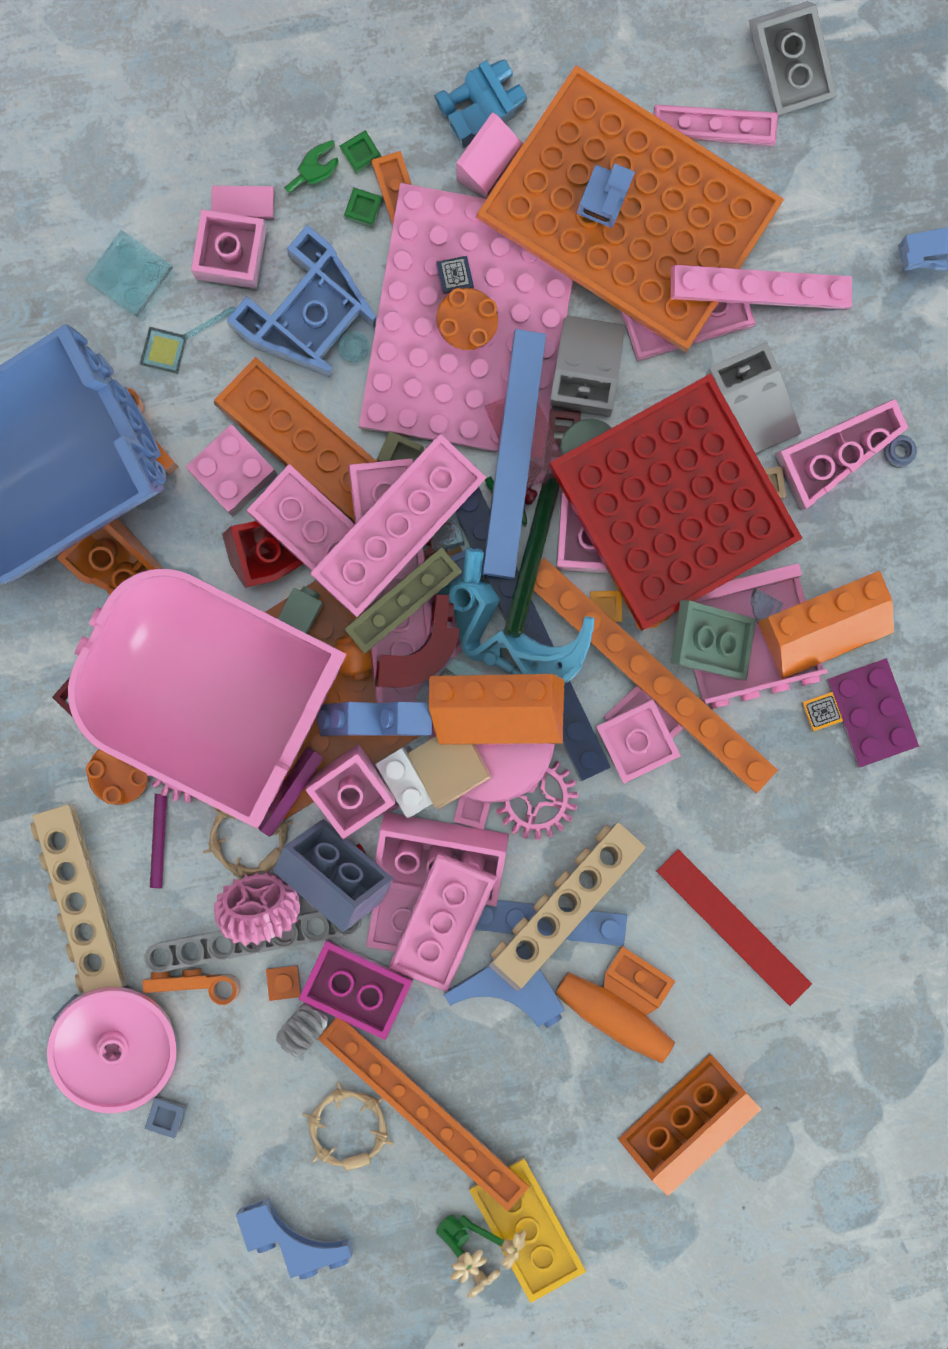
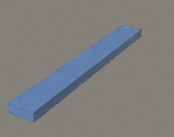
M515 329L513 334L482 575L512 580L515 578L546 334Z

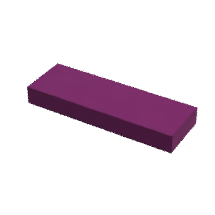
M308 746L306 747L268 808L258 828L270 837L274 834L322 762L323 757Z

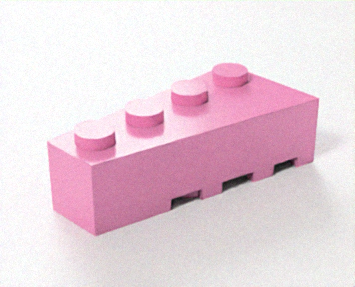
M896 399L886 401L774 453L780 467L782 466L783 474L799 510L808 509L816 500L833 489L841 480L858 469L866 460L879 452L908 428Z

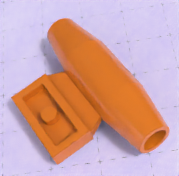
M623 946L620 947L604 973L603 987L567 972L555 991V994L583 1020L624 1047L659 1063L664 1062L675 1044V1041L646 1016L661 1006L675 980Z

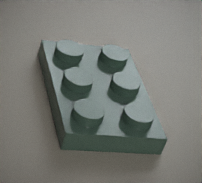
M680 600L671 664L735 680L747 681L756 619L697 602Z

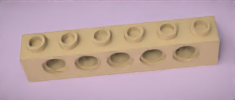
M67 804L32 815L34 820L30 824L32 835L35 841H40L43 852L39 854L43 870L49 871L52 883L48 884V889L52 900L58 902L60 913L57 914V920L61 931H66L69 944H66V951L69 960L75 962L78 974H75V981L79 992H84L85 994L99 988L124 987L128 985L75 804ZM57 832L63 833L66 837V845L61 850L55 848L52 842L53 836ZM66 862L71 863L75 868V875L71 880L65 879L61 873V868ZM75 892L81 894L84 898V905L80 910L74 909L70 904V898ZM82 923L89 924L93 929V936L90 940L83 939L79 934V927ZM91 953L99 955L102 960V966L99 970H93L88 965V957Z
M619 822L611 828L608 825L604 826L594 838L598 841L591 851L586 847L577 856L574 862L578 866L570 874L565 870L553 883L557 889L552 895L548 897L544 894L532 907L536 913L529 920L523 917L511 930L515 936L510 942L506 944L502 941L490 954L494 959L489 966L516 991L524 987L647 848ZM601 850H607L613 855L614 861L612 865H605L601 861ZM581 873H587L592 877V888L587 889L580 884L579 876ZM560 896H566L572 901L573 907L571 912H565L560 909L558 905ZM540 919H545L551 924L552 932L549 936L542 935L538 931L537 923ZM518 943H525L530 947L531 956L529 959H521L517 955L516 946Z

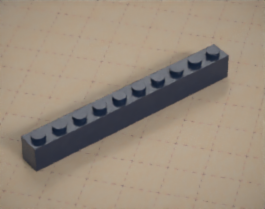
M478 487L454 513L472 549H482L485 553L490 509ZM517 567L513 580L485 575L486 582L491 584L500 599L498 607L505 622L507 621L519 575ZM531 599L522 633L540 644L554 647ZM558 662L559 668H562L561 662ZM569 681L564 684L563 746L579 780L584 781L611 767Z

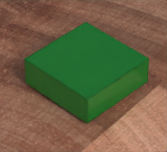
M366 130L339 145L341 152L355 174L371 166V160L382 157Z
M353 187L344 213V219L374 228L383 197Z

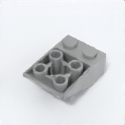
M568 315L564 318L550 406L611 416L626 325Z
M767 342L709 367L706 375L711 373L756 454L801 434L780 369Z

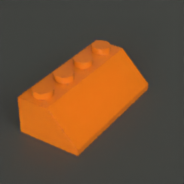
M877 571L764 618L757 623L781 679H785L894 633L893 603L880 571Z
M554 674L430 676L428 708L439 744H563L564 679Z
M710 1054L618 1140L652 1182L669 1196L749 1122L761 1108Z

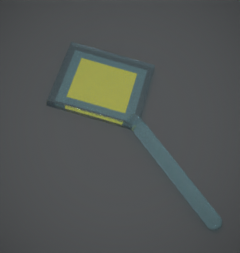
M234 306L229 307L183 335L149 326L140 365L178 374L187 339L230 315L236 308Z

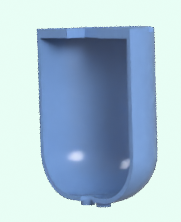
M64 324L0 365V584L9 583L26 575L164 490L161 484L166 482L165 468L156 460V458L161 456V453L135 400L126 387L123 388L117 380L112 379L111 375L114 374V370L100 353L95 354L90 347L85 346L88 344L87 339L67 324Z

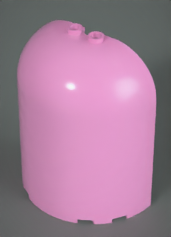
M154 569L138 573L121 583L108 597L102 609L96 608L89 622V625L94 627L90 638L88 639L83 636L75 649L74 654L78 655V658L71 671L68 685L69 707L73 719L82 734L102 751L258 829L284 781V776L288 773L347 654L190 574L171 569Z

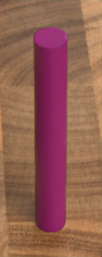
M156 793L154 796L150 888H162L167 796Z

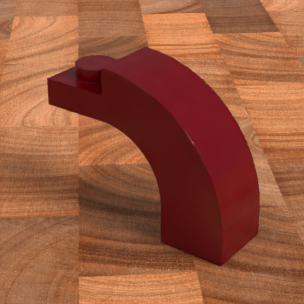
M436 594L432 597L429 634L425 643L417 651L405 656L377 655L375 687L401 688L416 685L429 679L430 676L435 675L444 667L454 652L460 630L459 628L447 627V622H452L454 614V603H449L450 595Z

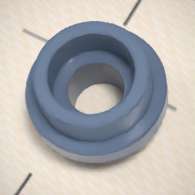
M905 435L897 436L885 447L887 460L899 467L910 464L917 454L915 442ZM897 446L905 449L903 457L896 454L895 448Z

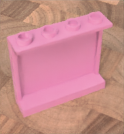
M799 563L730 580L694 601L756 619L747 681L735 680L693 669L700 698L705 704H710L711 709L730 705L729 698L741 696L742 701L760 697L759 691L771 688L772 694L791 689L789 683L800 680L803 686L821 681L820 675L828 673L827 668L823 669V665L820 663L790 677L781 679L757 623L764 618L805 602L799 578L802 576Z

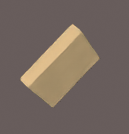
M437 736L407 753L436 809L444 807L492 778L475 744L441 745L438 743Z

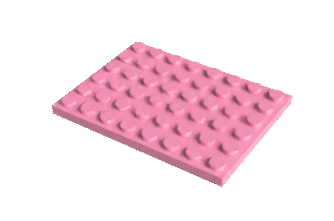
M400 183L359 428L383 433L392 431L401 436L433 441L439 434H442L452 445L498 453L513 334L515 329L546 334L530 459L542 461L548 432L549 412L552 408L550 406L563 321L567 317L573 280L477 219V212L485 202V198ZM467 256L474 285L473 289L485 293L490 299L495 301L498 312V327L493 338L485 346L475 350H461L451 346L441 336L436 323V314L439 304L447 294L442 295L436 267L437 261Z

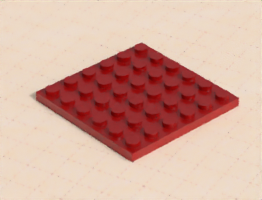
M711 373L548 464L641 631L678 611L680 600L694 602L803 539Z

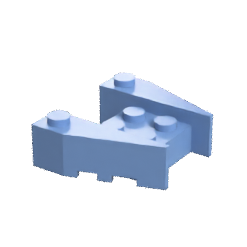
M306 225L287 248L288 257L307 272L304 278L271 316L246 296L228 317L227 323L229 328L252 347L331 377L333 375V368L322 359L323 356L358 315L372 327L376 323V316L356 287L349 272L338 258L332 245L310 226Z

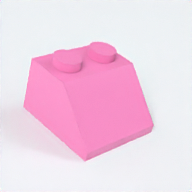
M491 113L456 162L457 182L487 199L523 145L522 141L495 113Z

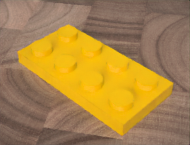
M525 1157L508 1167L529 1185V1188L509 1211L504 1209L477 1183L469 1187V1191L492 1234L503 1240L509 1239L513 1241L516 1232L520 1234L522 1230L526 1231L524 1239L526 1244L519 1250V1259L517 1261L514 1260L511 1268L528 1300L532 1303L584 1274L586 1269Z

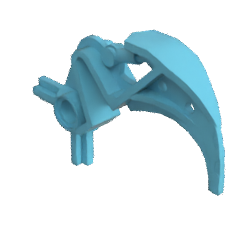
M466 548L462 577L451 581L436 593L439 595H450L449 603H454V615L457 628L460 629L459 637L463 653L474 661L484 660L488 666H497L510 675L554 674L564 679V684L572 680L583 667L582 664L590 647L595 618L585 616L577 638L565 646H546L536 642L524 633L519 638L507 636L504 630H501L481 645L480 638L500 599L491 584L481 580L484 552L478 548ZM502 648L508 649L517 666L503 658ZM558 662L562 663V668H559Z

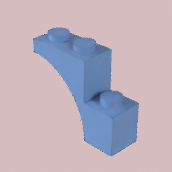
M342 702L323 704L317 716L320 736L432 735L429 703Z
M270 1199L240 1208L236 1214L247 1251L257 1249L258 1253H263L275 1248V1242H279L290 1278L299 1276L300 1280L310 1278L318 1273L317 1269L328 1265L330 1269L339 1268L346 1265L348 1259L352 1257L353 1248L350 1239L322 1242L301 1236L280 1219Z

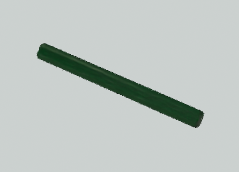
M551 470L546 471L543 478L504 628V633L514 638H519L523 632L560 487Z

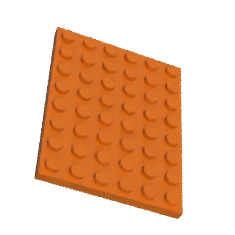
M575 65L477 212L476 218L686 353L718 302L671 299V267L674 265L740 269L784 199ZM595 164L611 171L614 164L635 171L612 228L576 214Z

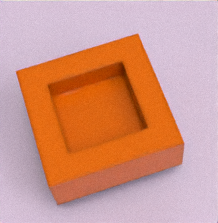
M298 965L266 969L269 1001L300 997L301 985Z

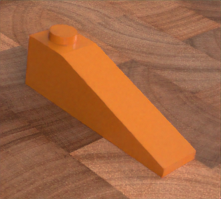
M118 518L57 556V559L79 580L87 584L92 583L106 590L110 595L121 583L138 573L154 569H164Z

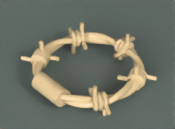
M212 806L218 814L215 817L210 833L209 849L204 850L203 853L213 852L214 856L226 869L232 872L234 876L239 877L238 880H241L245 874L248 876L256 872L266 873L276 865L286 843L287 831L289 830L287 825L292 824L293 820L288 822L282 820L273 835L279 834V847H276L259 863L258 868H245L244 865H239L240 857H238L236 865L224 859L220 850L222 849L220 843L227 840L226 838L218 840L217 828L223 819L226 820L229 816L233 820L236 818Z
M337 1082L338 1089L336 1091L333 1090L315 1108L312 1115L303 1113L302 1116L308 1117L309 1133L317 1153L311 1161L314 1163L319 1158L322 1162L325 1161L331 1165L345 1167L346 1171L370 1165V1160L382 1149L384 1144L393 1145L394 1142L387 1141L389 1135L387 1134L386 1123L379 1106L383 1098L380 1097L377 1101L375 1097H370L363 1093L342 1090L340 1082ZM355 1097L365 1103L360 1109L361 1112L367 1107L377 1115L379 1119V1132L370 1130V1133L376 1134V1143L371 1153L365 1152L340 1161L330 1155L336 1149L335 1147L328 1152L317 1140V1127H326V1125L319 1124L321 1120L320 1114L323 1108L335 1101L337 1109H339V1102L341 1100Z

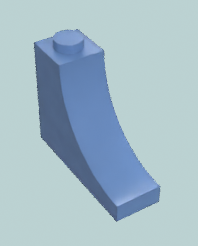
M525 943L516 948V953L521 959L530 958L531 953ZM487 965L448 989L447 992H444V997L450 1006L473 997H493L508 1001L528 1014L537 1027L542 1024L546 1028L552 1026L562 1019L560 1013L565 1011L541 969L532 976L522 989L516 991Z

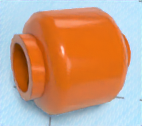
M347 634L335 640L337 644L333 647L347 654L340 666L339 674L345 677L352 676L354 681L370 676V669L373 668L371 649L363 654Z

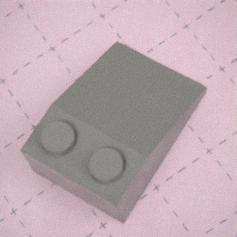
M806 1L749 20L756 53L778 115L837 97L816 4Z

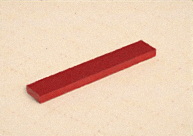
M679 849L656 870L789 1006L812 985Z

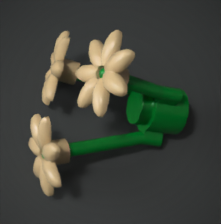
M454 1215L446 1217L438 1226L436 1234L451 1248L458 1258L457 1262L452 1264V1268L456 1271L452 1273L450 1279L456 1280L459 1278V1281L464 1283L468 1279L469 1274H472V1279L477 1284L467 1295L468 1298H472L479 1292H482L485 1286L492 1284V1281L500 1275V1269L493 1271L488 1277L482 1270H478L477 1267L482 1266L487 1261L485 1257H482V1249L476 1251L472 1256L469 1252L462 1250L461 1247L469 1239L467 1229L502 1247L501 1250L506 1252L507 1255L501 1265L505 1266L507 1270L512 1267L514 1260L517 1261L519 1259V1250L526 1244L524 1240L526 1236L525 1230H522L520 1234L516 1232L513 1241L509 1239L503 1240L472 1223L465 1215L461 1216L459 1220Z

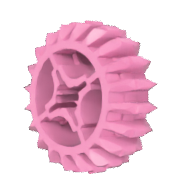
M556 761L552 768L548 767L539 780L541 781L539 789L543 791L541 794H544L546 799L552 800L551 803L546 801L538 802L531 814L532 805L529 804L531 800L528 801L527 796L524 795L518 796L527 804L525 821L521 820L513 812L510 800L503 801L504 807L496 810L498 815L507 812L508 817L502 821L504 826L512 820L516 823L512 827V833L516 834L521 826L525 828L523 838L527 839L530 830H535V839L540 840V830L545 829L547 836L550 838L553 837L551 826L555 825L559 831L564 830V826L559 822L561 818L568 822L572 821L573 818L565 812L567 808L577 810V805L569 804V798H578L579 795L577 792H568V787L576 785L575 780H570L565 783L563 778L568 776L570 771L566 769L559 774L556 771L561 764L559 761ZM547 774L551 775L559 784L562 799L552 797L546 793L545 779ZM539 781L525 793L534 792L535 788H537ZM552 806L559 808L556 815L550 820L534 824L537 812L541 807Z
M270 871L264 875L256 872L253 876L249 877L245 874L241 880L233 879V885L223 886V893L217 894V902L214 903L215 921L224 937L230 938L233 944L241 941L246 946L250 942H254L258 946L260 941L265 940L270 943L271 938L275 936L282 938V931H290L291 924L298 922L297 916L300 913L299 896L278 875L273 876Z

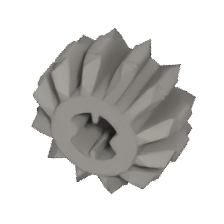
M304 1003L282 1026L281 1030L277 1033L276 1042L281 1045L285 1052L290 1053L295 1058L299 1057L322 1034L323 1030L327 1027L328 1017L323 1014L322 1010Z

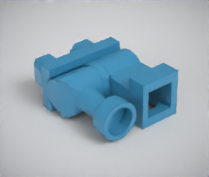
M506 59L491 65L486 60L479 64V67L470 70L465 77V83L448 94L447 91L442 90L434 95L445 117L448 116L449 126L462 148L471 143L492 112L498 115L503 122L509 121L515 117V110L527 102V96L520 84L507 91L501 85V83L513 77V72ZM469 98L471 99L472 105L462 111H455L456 104Z

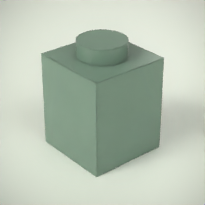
M303 586L301 591L293 588L278 619L309 635L324 606L323 602L318 600L320 594Z

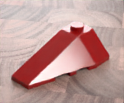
M257 521L230 526L222 533L229 563L245 588L275 582L303 565L301 561Z

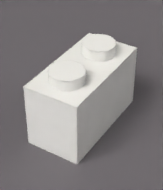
M410 745L399 749L375 764L407 819L433 804L407 754L412 751Z

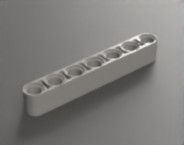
M319 911L299 914L297 916L298 922L291 924L293 930L291 940L283 941L275 936L271 938L270 943L265 940L261 942L260 946L252 947L249 944L244 946L241 941L233 944L232 940L228 938L231 943L228 953H221L216 949V939L219 936H224L220 930L162 941L150 946L144 955V961L146 966L154 972H165L347 936L353 934L360 927L362 918L355 923L354 927L342 932ZM311 918H319L323 921L324 931L322 934L314 935L309 931L308 922ZM188 942H193L199 947L200 954L197 959H190L185 955L184 948ZM157 948L167 952L168 962L166 965H159L155 962L154 952Z

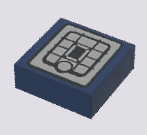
M467 256L436 262L442 295L448 294L456 288L474 287Z

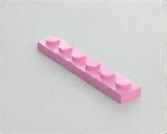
M674 265L671 267V299L847 310L852 307V276Z

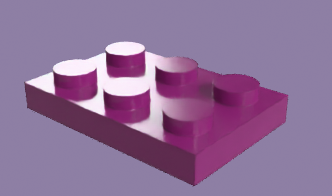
M887 658L826 679L830 692H833L843 720L842 725L858 768L919 747Z

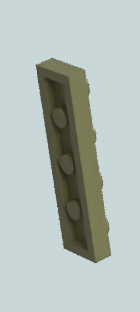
M441 547L343 630L362 653L365 654L462 571Z

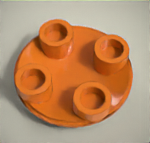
M456 288L447 294L439 304L436 314L438 330L443 339L455 348L461 350L479 349L485 346L496 333L498 327L497 305L494 300L477 289Z
M101 749L94 753L86 766L90 788L98 798L108 804L122 805L130 803L143 793L148 784L149 776L144 771Z

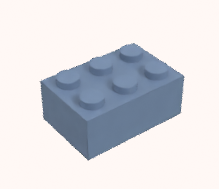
M324 819L286 844L273 869L276 875L342 932L346 931L382 903L394 879L347 838L342 839L335 828Z

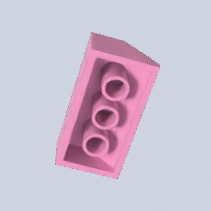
M385 812L379 833L375 863L394 878L389 888L420 893L434 859L439 852L496 875V882L486 902V905L496 906L509 834L417 817L407 819L405 815Z

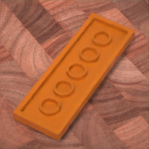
M255 357L214 399V405L286 467L290 464L355 524L348 466L378 461Z

